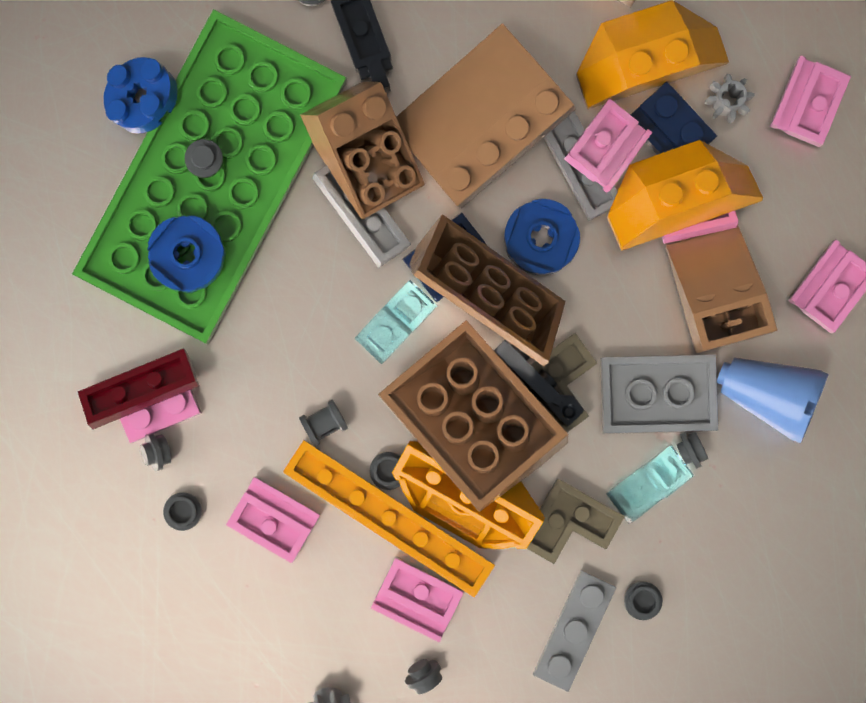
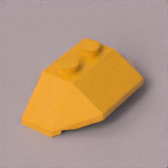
M670 0L601 23L576 73V77L587 109L603 105L608 99L615 101L661 86L666 81L671 83L729 63L718 28L677 2Z
M697 140L629 164L607 219L619 247L623 251L761 202L763 196L748 165L701 140Z
M409 441L392 472L396 481L399 480L402 491L415 512L478 548L504 549L516 547L517 549H527L545 519V516L522 481L479 512L418 441Z

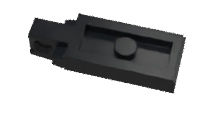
M331 0V6L356 73H359L361 80L370 78L371 82H381L385 92H391L385 73L393 69L391 54L371 1Z
M506 340L494 350L536 399L565 427L571 425L583 413L584 409L573 395H560L554 389L558 385L556 381L543 369L537 372L527 362L530 356L512 344L510 345Z

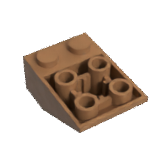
M361 82L300 114L315 149L330 169L331 174L361 219H365L425 185L381 82Z
M738 225L737 228L665 245L696 354L778 331L768 295Z

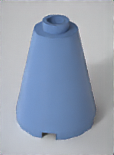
M734 358L731 364L724 362L717 383L723 385L721 389L722 394L790 440L801 443L829 374L817 369Z

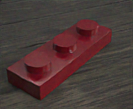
M183 348L78 391L87 424L94 430L199 387V383L189 355Z

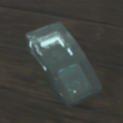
M410 280L354 339L378 362L383 364L433 312L437 305Z
M671 445L618 483L606 494L619 512L625 516L624 518L629 524L637 520L660 500L670 496L690 480L694 474Z

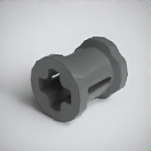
M333 399L328 402L327 407L309 417L305 415L299 417L315 447L320 445L321 439L340 429L342 431L348 429Z

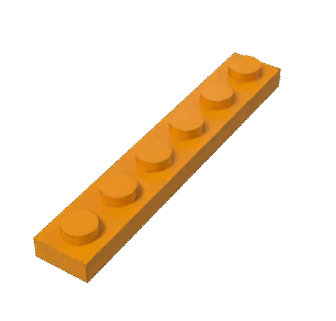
M303 440L283 473L474 598L495 567V564L305 440Z

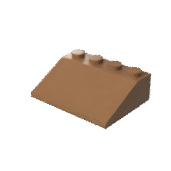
M502 23L396 118L410 150L456 206L463 208L573 113L576 108L553 79Z
M442 214L416 247L409 263L413 276L535 361L545 366L551 356L566 301Z
M467 320L378 394L479 512L541 467L568 443L569 434Z

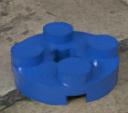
M147 57L135 58L125 62L123 65L113 66L107 73L108 83L104 91L106 116L130 133H146L156 129L162 124L159 120L166 111L171 113L175 107L178 93L176 80L157 60ZM140 89L146 90V95H142L140 102L137 103L134 99L136 93Z
M537 199L520 206L512 213L506 224L504 242L508 257L517 267L533 275H547L559 272L571 262L579 247L580 232L575 219L567 207L554 200ZM541 227L547 228V235L552 238V243H545L542 247L536 246V240L531 238L532 231L539 232Z
M181 216L169 218L155 228L148 241L147 250L149 251L148 263L150 270L159 282L172 290L193 293L206 288L215 281L223 268L226 251L221 236L210 223L200 217ZM191 244L194 245L195 250L193 254L195 259L192 262L186 260L183 264L177 261L180 257L179 252H177L178 247L182 245L187 248Z

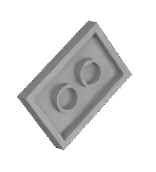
M716 355L600 358L603 434L718 431Z

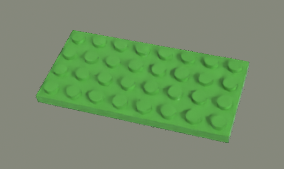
M213 9L176 78L178 93L175 107L171 113L166 111L159 120L162 122L161 125L147 132L72 275L208 345L313 146V142L300 114L340 94L347 82V78ZM201 139L216 143L223 154L221 169L215 175L208 178H200L193 175L186 167L184 159L189 145ZM197 216L206 220L219 233L225 247L226 256L219 276L206 288L193 293L175 291L166 287L155 278L148 263L149 251L147 248L151 234L159 224L172 217ZM192 244L187 248L182 245L179 246L177 252H179L180 257L177 261L181 264L186 260L192 262L195 259L193 254L195 246Z

